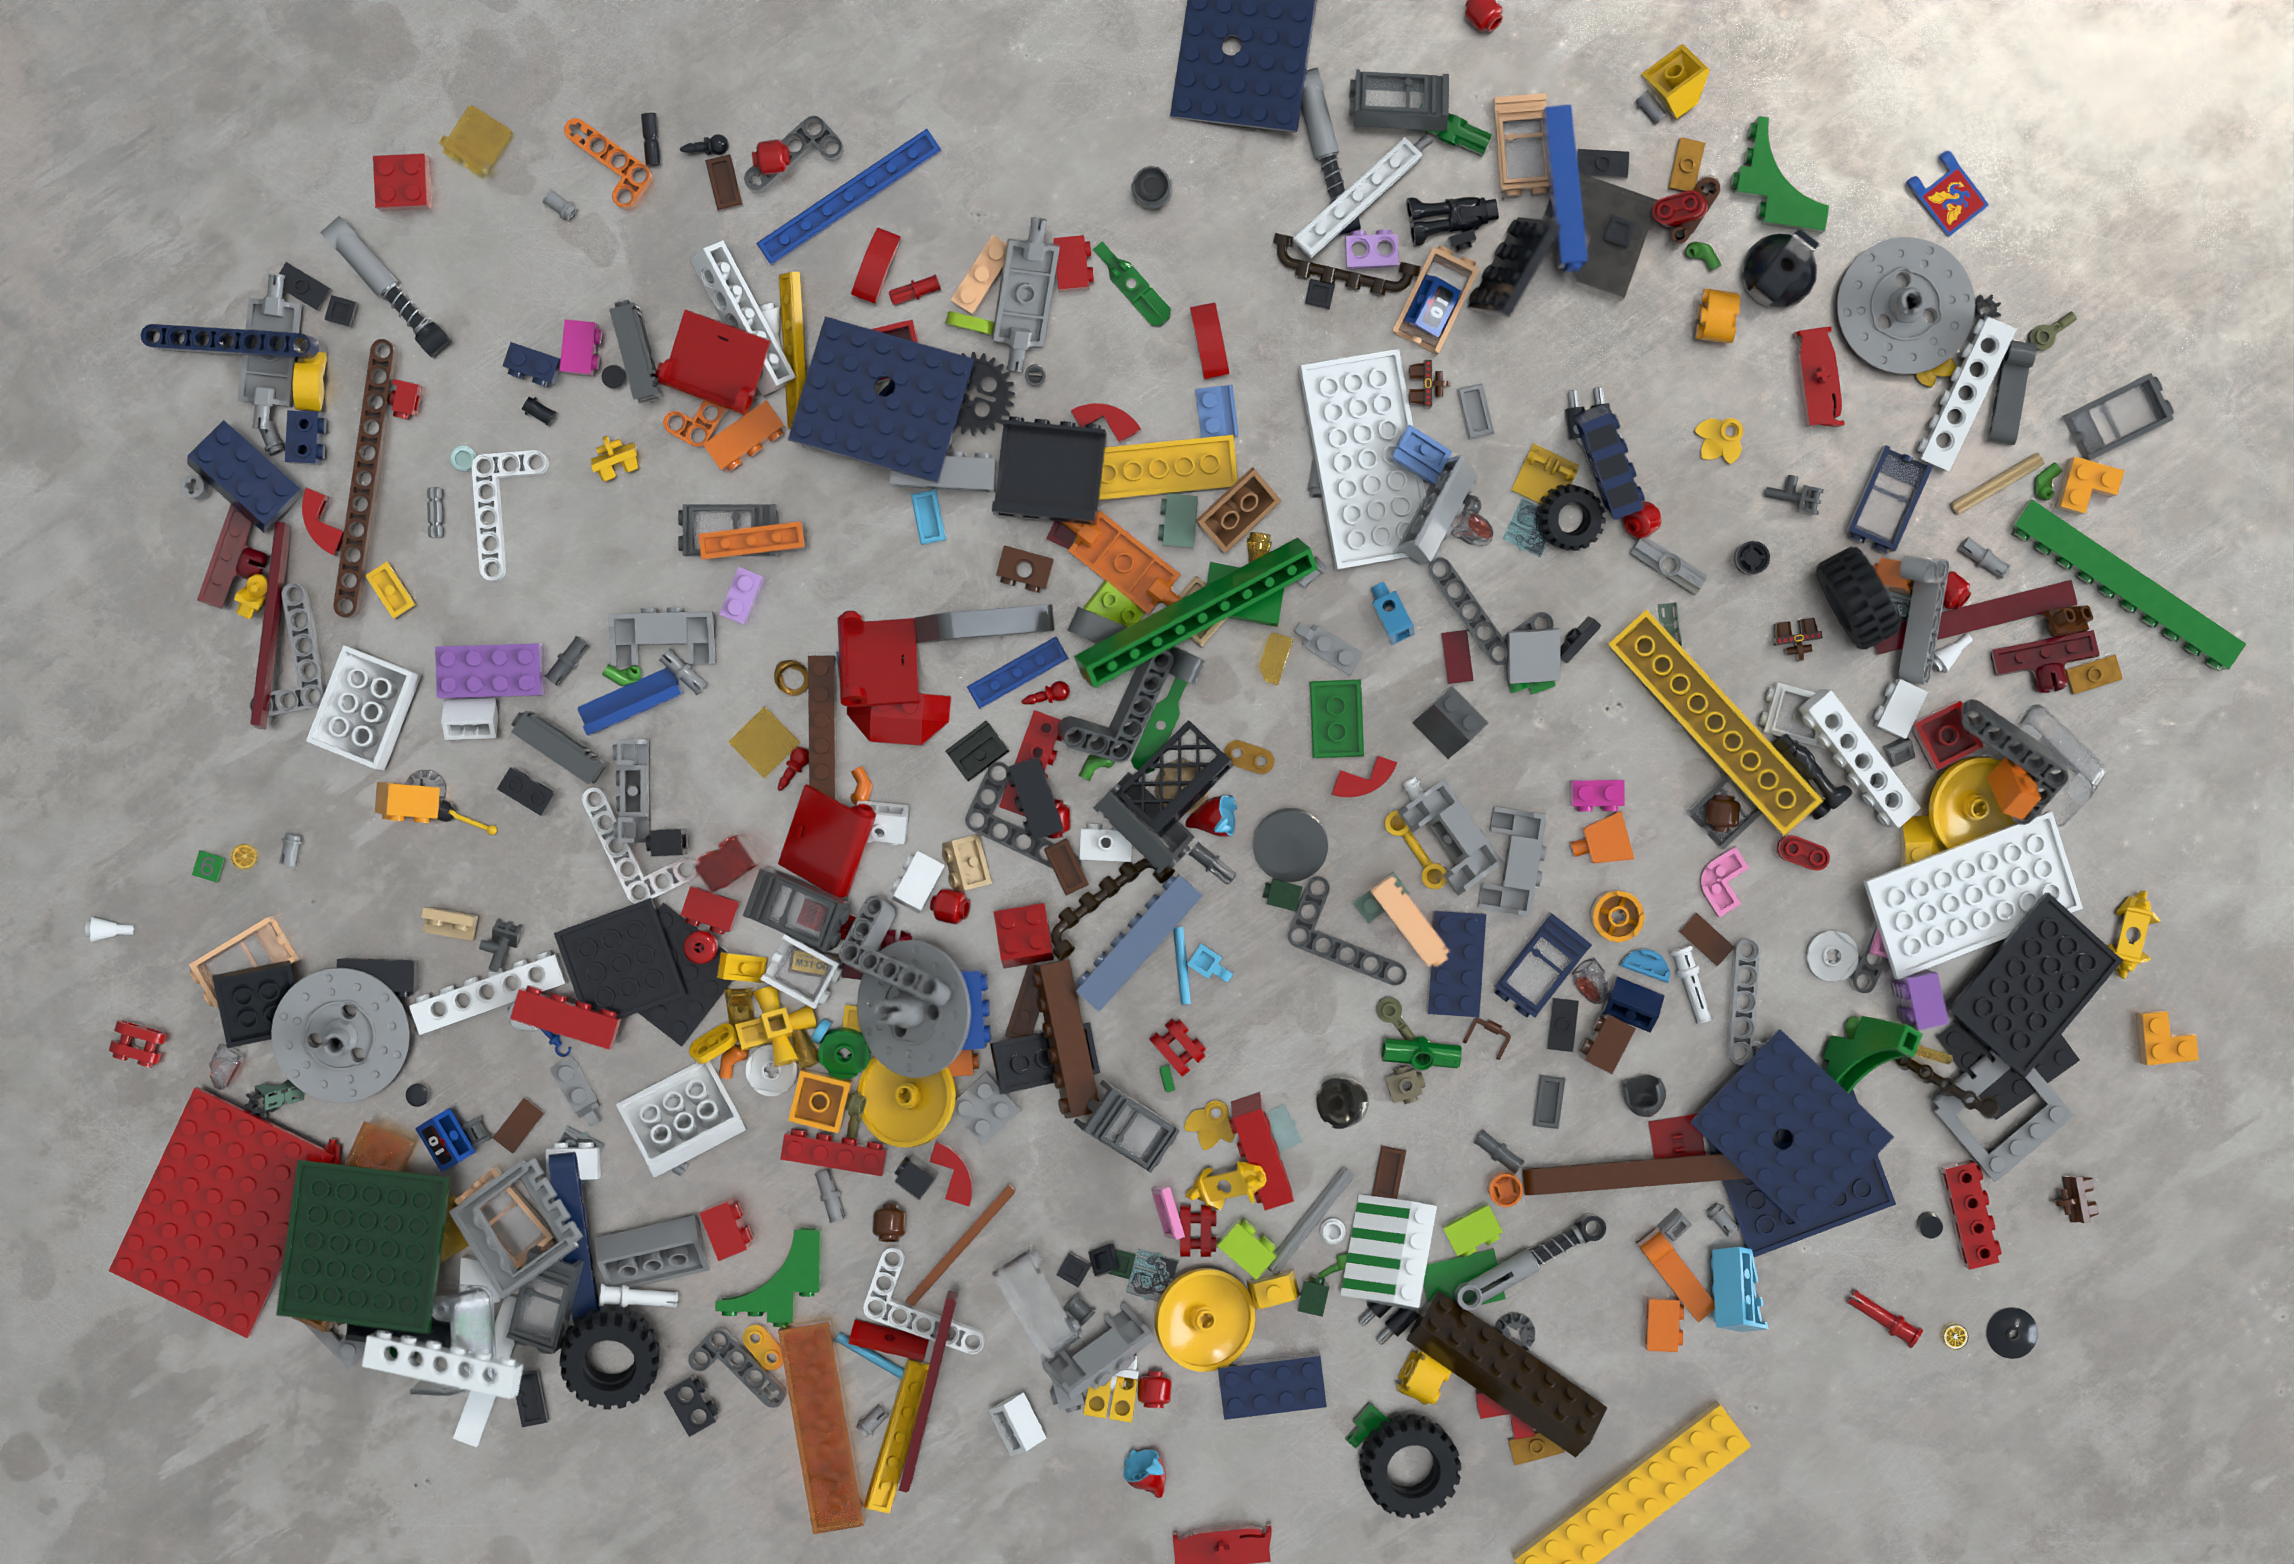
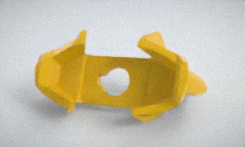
M2140 891L2136 895L2129 896L2116 911L2118 916L2124 913V918L2116 948L2112 944H2109L2108 947L2123 960L2115 969L2122 979L2127 977L2128 972H2133L2139 963L2148 962L2151 959L2146 953L2142 952L2149 924L2159 923L2160 919L2151 910V903L2147 900V891ZM2136 927L2140 932V937L2133 944H2129L2126 932L2129 928Z
M1237 1161V1170L1213 1176H1207L1213 1170L1212 1168H1206L1195 1178L1194 1186L1186 1192L1185 1197L1190 1198V1200L1199 1199L1204 1201L1207 1206L1217 1210H1221L1225 1199L1246 1194L1251 1203H1254V1193L1265 1185L1266 1175L1261 1166ZM1220 1180H1226L1230 1183V1192L1218 1190L1217 1185Z

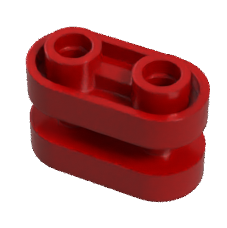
M1689 190L1659 199L1653 206V216L1662 225L1674 227L1704 217L1708 210V203L1701 194Z
M1792 835L1781 837L1776 844L1777 855L1785 861L1815 871L1822 870L1829 864L1830 854L1825 847Z
M1171 1018L1165 1024L1169 1031L1163 1037L1156 1032L1149 1040L1176 1071L1184 1077L1190 1071L1186 1064L1192 1058L1197 1063L1201 1062L1206 1057L1203 1054L1206 1048L1197 1038L1193 1041L1186 1034L1189 1029L1180 1019L1175 1022ZM1175 1039L1186 1050L1180 1056L1169 1046Z
M117 1020L114 1031L120 1033L121 1037L119 1041L111 1040L109 1051L113 1052L112 1057L126 1061L128 1057L138 1060L137 1064L152 1068L153 1064H159L161 1053L155 1051L156 1044L165 1043L167 1033L135 1023ZM131 1037L145 1040V1047L130 1044Z
M1180 1205V1222L1185 1237L1180 1238V1257H1190L1191 1249H1201V1257H1211V1252H1216V1236H1211V1226H1216L1217 1211H1211V1206L1201 1205V1213H1191V1205ZM1191 1223L1201 1224V1239H1191Z

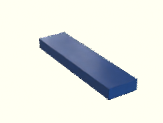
M1055 636L968 685L967 688L980 709L1069 658Z

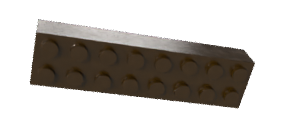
M1439 1290L1424 1305L1406 1339L1575 1458L1591 1443L1608 1408L1470 1311L1460 1307L1457 1302Z

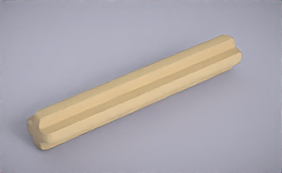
M2035 453L1951 503L1953 511L1956 514H1960L2044 465L2042 456L2039 453Z

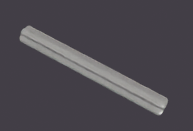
M1341 1168L1276 1251L1277 1257L1267 1267L1272 1273L1278 1274L1352 1181L1354 1175L1347 1168Z

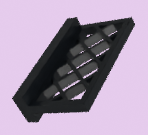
M1188 720L1116 794L1162 838L1234 765L1225 753L1218 749ZM1189 729L1196 735V745H1182V736ZM1200 739H1201L1206 745H1200ZM1200 749H1211L1217 755L1210 763H1200ZM1168 750H1178V763H1164V754ZM1182 750H1196V763H1182ZM1196 767V777L1192 781H1182V768ZM1150 768H1160V781L1145 782V773ZM1164 768H1178V781H1163ZM1178 785V795L1174 799H1163V786ZM1132 786H1142L1141 800H1130L1125 793ZM1145 786H1160V799L1145 800ZM1169 803V804L1163 809V804ZM1135 804H1141V809H1139ZM1145 804H1160V812L1153 820L1145 814Z

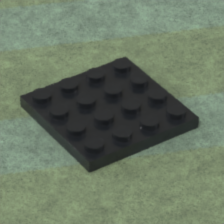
M1518 217L1517 220L1515 219L1508 228L1507 232L1509 234L1506 240L1497 247L1494 261L1485 268L1481 284L1472 291L1468 307L1475 312L1510 318L1561 226L1550 220Z
M651 898L554 933L577 1000L591 1004L592 1010L600 1012L601 1008L616 1012L615 1017L624 1018L687 995Z
M663 902L658 908L657 913L687 995L638 1013L682 1047L733 980L717 978L721 952L729 953L719 944L716 956L705 964L693 963L686 957L683 948L685 939L689 934L700 929L686 923L683 916H680L678 912Z
M1958 1019L1935 1035L1962 1074L1967 1072L1971 1078L1975 1075L1969 1068L1984 1055L1991 1062L1994 1060V1057L1989 1053L1991 1049ZM2061 1034L2034 1068L2048 1084L2080 1061V1059ZM2010 1068L1978 1097L1981 1099L1985 1096H1992L1998 1101L2000 1112L1994 1118L1997 1120L2036 1091L2025 1078Z

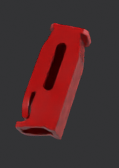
M1831 326L1794 332V338H1799L1797 365L1806 427L1815 425L1841 427L1845 425L1844 420L1838 421L1835 419L1841 415L1842 397L1836 353L1828 336V333L1832 332Z
M1266 1523L1267 1528L1264 1533H1262V1527L1257 1525L1198 1529L1178 1536V1532H1172L1175 1564H1253L1271 1562L1269 1552L1272 1534L1271 1523Z

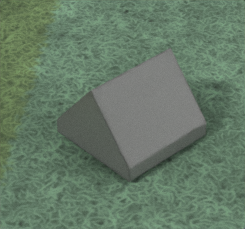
M1908 737L1906 739H1898L1883 746L1891 767L1915 758L1913 743Z
M1675 1208L1658 1224V1227L1674 1242L1692 1224Z

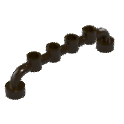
M1278 233L1274 235L1273 243L1278 244L1277 255L1284 266L1295 269V275L1310 278V274L1313 273L1321 275L1320 281L1335 284V280L1339 279L1346 281V287L1360 290L1361 285L1371 287L1370 292L1385 295L1386 290L1391 292L1404 290L1410 285L1413 275L1419 276L1421 266L1404 262L1400 263L1398 271L1403 273L1402 278L1399 281H1390L1294 259L1287 253L1288 247L1293 248V237Z
M1146 858L1134 865L1132 862H1125L1118 870L1121 875L1115 880L1110 876L1104 878L1098 885L1101 889L1098 893L1093 895L1090 891L1086 892L1078 901L1081 906L1074 911L1071 907H1067L1059 914L1058 917L1061 921L1053 928L1051 934V941L1055 947L1052 953L1059 961L1069 957L1075 950V947L1068 939L1062 941V933L1074 927L1087 913L1095 911L1105 899L1113 897L1127 882L1134 881L1140 872L1147 868L1154 869L1153 877L1161 884L1174 874L1175 869L1169 870L1166 867L1158 873V868H1155Z
M1911 1057L1894 1059L1900 1069L1911 1070L1918 1074L1923 1083H1933L1940 1087L1941 1092L1945 1096L1958 1098L1966 1109H1976L1987 1119L1995 1118L1999 1114L2000 1105L1994 1097L1985 1096L1978 1099L1973 1091L1961 1089L1955 1085L1951 1078L1941 1077L1934 1073L1931 1066L1921 1065ZM1902 1059H1909L1907 1063L1901 1064ZM1925 1071H1930L1929 1076H1922ZM1945 1085H1952L1951 1089L1944 1090ZM1967 1098H1974L1973 1102L1966 1103Z

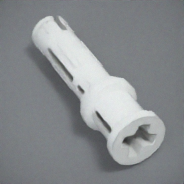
M1686 945L1670 951V954L1675 958L1679 970L1677 972L1680 979L1683 978L1696 1023L1702 1024L1711 1021L1713 1018L1711 1017L1699 981L1698 973L1700 968L1695 964L1691 952L1693 947L1692 945Z
M600 1283L598 1306L610 1304L620 1305V1307L625 1308L629 1304L677 1308L678 1292L629 1289L627 1285L613 1287Z

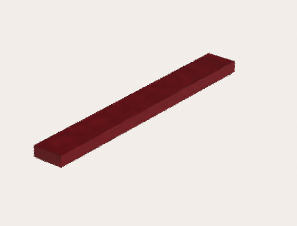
M285 522L275 523L250 722L255 728L266 730L282 606V590L285 582L291 527Z
M2072 580L1964 606L1960 609L1944 611L1941 613L1937 640L2043 614V612L2049 609L2078 605ZM1908 621L1900 622V629L1897 634L1874 645L1876 655L1903 649Z
M948 1291L899 1486V1491L907 1493L912 1484L958 1298L957 1292Z

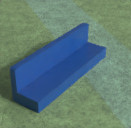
M664 668L638 680L636 683L626 685L579 706L578 712L584 723L583 728L586 735H593L682 695L683 691L678 680L674 678L675 674L668 668Z

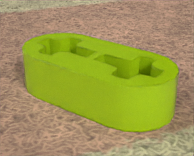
M948 311L945 321L946 325L992 336L994 322Z

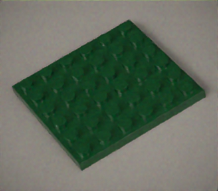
M298 1160L276 1315L430 1334L451 1178Z

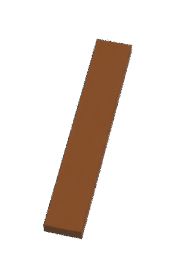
M1010 1183L1006 1185L905 1300L907 1303L915 1306L1016 1191L1015 1187Z

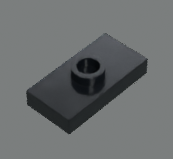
M1578 149L1579 176L1628 178L1630 152Z
M287 262L279 275L285 276L283 290L317 311L320 310L332 290Z
M1588 616L1578 628L1575 627L1570 630L1565 637L1566 641L1560 646V660L1569 663L1601 628V624Z
M1552 999L1547 1049L1573 1052L1578 1000Z
M539 1372L521 1374L516 1400L522 1428L547 1423L548 1417Z

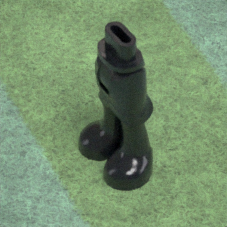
M1411 197L1407 198L1406 201L1410 221L1429 216L1449 214L1448 219L1411 223L1410 231L1414 246L1424 244L1427 237L1435 233L1478 230L1483 224H1488V221L1499 219L1496 199L1485 200L1484 197H1462L1445 199V202L1423 203L1418 198Z
M1787 733L1772 743L1773 747L1816 792L1808 781L1812 779L1825 798L1821 797L1823 802L1810 813L1814 820L1828 814L1831 808L1833 810L1836 809L1853 793L1846 785L1835 787L1824 775L1823 770L1816 763L1814 755L1807 747L1800 745L1797 740L1793 741Z

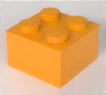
M802 1069L799 1074L788 1121L839 1133L852 1081Z

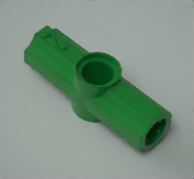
M1421 104L1419 108L1424 109V105ZM1450 113L1448 115L1447 131L1424 130L1436 135V138L1447 144L1459 145L1482 156L1492 134L1469 125L1466 120Z
M1416 1037L1411 1041L1385 1038L1382 1043L1381 1059L1384 1062L1412 1064L1417 1070H1427L1432 1066L1458 1069L1461 1064L1462 1049L1459 1045L1431 1043L1425 1037Z

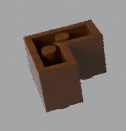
M1606 1013L1604 1017L1599 1016L1593 1028L1596 1031L1595 1035H1591L1590 1039L1585 1037L1579 1051L1582 1053L1580 1057L1583 1060L1613 1074L1636 1028Z

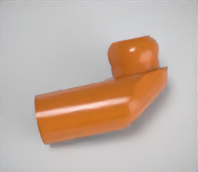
M860 766L851 771L857 782L855 792L850 797L854 805H857V801H868L872 791V783L863 767Z
M738 1045L731 1047L722 1054L719 1078L731 1079L733 1065L740 1060L745 1061L748 1057V1050L741 1051Z

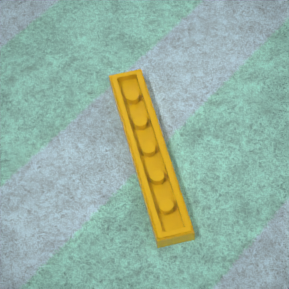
M788 272L779 275L783 354L796 378L785 385L788 429H791L806 380L800 272Z
M907 1359L864 1502L866 1509L890 1514L908 1454L929 1363Z

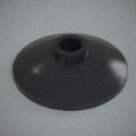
M2008 1307L1999 1310L1991 1317L1987 1325L1986 1337L1995 1353L2004 1358L2017 1359L2027 1355L2034 1348L2038 1339V1328L2035 1320L2028 1312L2020 1308ZM2012 1330L2018 1331V1336L2015 1339L2010 1338Z

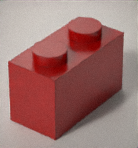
M1084 235L1053 238L1054 244L1060 246L1056 267L1059 292L1090 289L1089 283L1094 282L1093 267H1087L1086 258L1091 257L1090 241H1085Z
M690 886L680 916L686 917V923L700 926V923L710 925V931L724 935L725 931H732L741 902L696 886Z

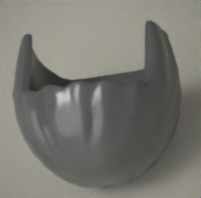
M1149 166L1139 170L1134 176V180L1131 183V192L1133 198L1143 207L1155 209L1164 206L1170 200L1173 184L1166 170L1158 166Z
M1643 1075L1630 1079L1623 1084V1097L1631 1112L1637 1116L1651 1117L1664 1105L1666 1089L1660 1078Z

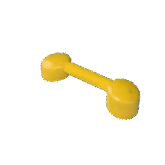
M1399 810L1390 812L1386 817L1385 827L1390 834L1402 836L1424 868L1422 872L1423 883L1430 889L1443 887L1447 881L1443 876L1447 872L1446 868L1442 864L1430 860L1399 815Z

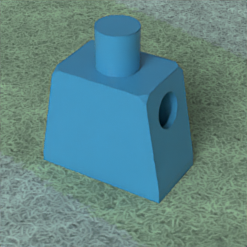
M1385 582L1373 586L1371 591L1376 599L1372 602L1373 608L1391 645L1415 635L1414 625L1397 592L1393 591L1390 593ZM1387 607L1394 608L1391 612L1385 611Z

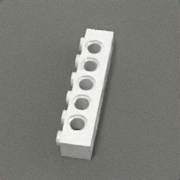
M720 241L703 248L690 261L723 323L771 340L757 385L761 395L765 396L781 389L796 378L727 246L724 241Z
M1986 315L1983 320L1979 319L1973 330L1976 336L1972 344L1967 343L1962 353V357L1965 358L1961 367L1957 366L1951 377V381H1954L1950 391L1945 390L1940 400V404L1943 405L1939 415L1936 413L1933 415L1929 424V428L1932 430L1928 438L1923 437L1917 451L1921 452L1919 457L1922 460L1950 472L2017 329ZM1985 338H1992L1994 341V347L1989 352H1983L1981 349V342ZM1981 362L1983 365L1982 372L1976 376L1971 375L1969 371L1971 364ZM1965 385L1970 386L1972 389L1971 396L1967 399H1960L1958 395L1959 389ZM1952 409H1958L1961 413L1960 419L1955 423H1950L1947 419V415ZM1940 433H1948L1950 437L1948 444L1945 446H1938L1936 443V438Z
M1820 689L1799 708L1804 715L1802 719L1805 724L1811 729L1814 728L1818 734V741L1825 748H1829L1834 754L1832 756L1834 762L1846 770L1849 774L1847 778L1850 783L1857 788L1859 787L1863 792V800L1870 807L1875 808L1879 813L1877 818L1884 826L1900 828L1921 809L1832 690ZM1830 715L1831 723L1826 727L1825 719ZM1845 735L1846 743L1844 746H1841L1840 739ZM1860 754L1861 762L1856 766L1855 758ZM1873 774H1875L1876 781L1874 785L1871 786L1870 778ZM1887 794H1890V803L1886 805L1885 797Z
M547 951L536 955L537 961L527 964L525 959L511 964L512 970L503 972L502 968H499L498 972H488L487 979L479 981L478 977L463 981L464 987L454 989V986L451 985L438 990L440 995L430 998V995L426 994L415 998L416 1004L410 1005L409 1008L419 1035L512 1003L516 1000L519 989H526L527 985L540 988L543 992L568 983L559 954L551 955V952ZM534 967L541 969L543 977L539 982L534 981L530 976V972ZM509 976L517 978L519 985L516 990H510L507 987L506 980ZM486 984L494 989V996L491 999L485 998L482 994V988ZM461 993L467 994L470 998V1003L467 1007H462L458 1003V996ZM436 1002H441L445 1005L446 1011L443 1016H439L434 1012V1004Z
M377 1330V1332L367 1336L362 1367L508 1399L518 1395L523 1364L515 1363L516 1359L500 1357V1359L491 1358V1354L487 1352L476 1351L475 1354L466 1352L464 1347L451 1346L449 1349L441 1347L442 1343L417 1342L416 1337L402 1335L401 1338L394 1337L392 1332L386 1330ZM391 1346H393V1347H395V1348L397 1349V1351H398V1356H397V1358H393V1357L391 1356V1354H390V1347H391ZM415 1351L422 1355L423 1360L421 1364L417 1363L414 1359ZM440 1357L445 1358L447 1361L446 1369L439 1365ZM464 1362L471 1365V1375L464 1371ZM489 1367L496 1371V1380L489 1377Z

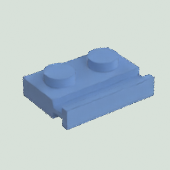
M1233 384L1195 389L1201 438L1226 435L1239 436Z
M1408 425L1390 458L1428 483L1435 484L1452 451L1415 427Z

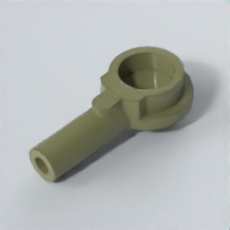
M2071 311L2051 326L2041 324L2034 327L2030 333V342L2037 344L2038 350L2051 348L2056 340V334L2076 321V315Z
M1392 997L1381 999L1376 1008L1378 1017L1384 1022L1393 1023L1405 1040L1411 1041L1416 1038L1401 1018L1402 1006L1400 1002Z
M858 1091L848 1096L845 1109L848 1110L850 1116L847 1130L848 1138L857 1137L858 1124L861 1122L865 1111L867 1098Z

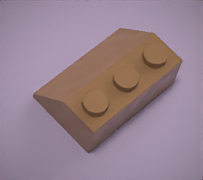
M1252 467L1197 518L1196 522L1208 538L1226 553L1268 514L1281 499Z

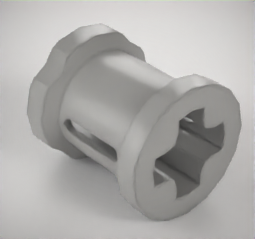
M189 475L182 480L181 490L189 498L201 499L207 495L209 485L202 477ZM196 483L200 485V489L192 490L190 485Z

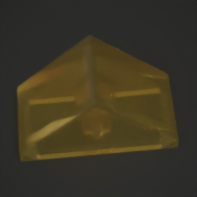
M754 986L729 987L725 989L729 1024L733 1027L735 1024L756 1019Z

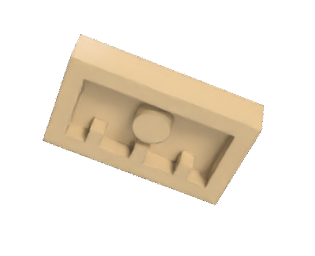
M979 834L942 843V858L947 863L949 884L954 890L962 892L992 884Z
M423 907L421 918H425L423 932L469 941L474 940L478 921L477 915Z

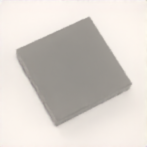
M1560 629L1507 631L1508 682L1510 684L1561 680Z

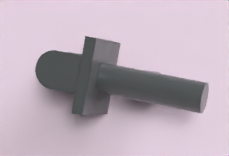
M1788 475L1785 490L1767 487L1765 497L1800 503L1798 510L1801 513L1819 514L1817 506L1821 504L1819 497L1824 489L1803 485L1802 493L1795 492L1798 476ZM1809 491L1812 492L1811 498L1807 497ZM1806 502H1810L1809 509L1805 508Z
M497 918L492 929V942L481 940L479 949L494 953L488 968L490 971H499L507 946L517 948L523 925L513 926L512 922L508 921L506 924Z

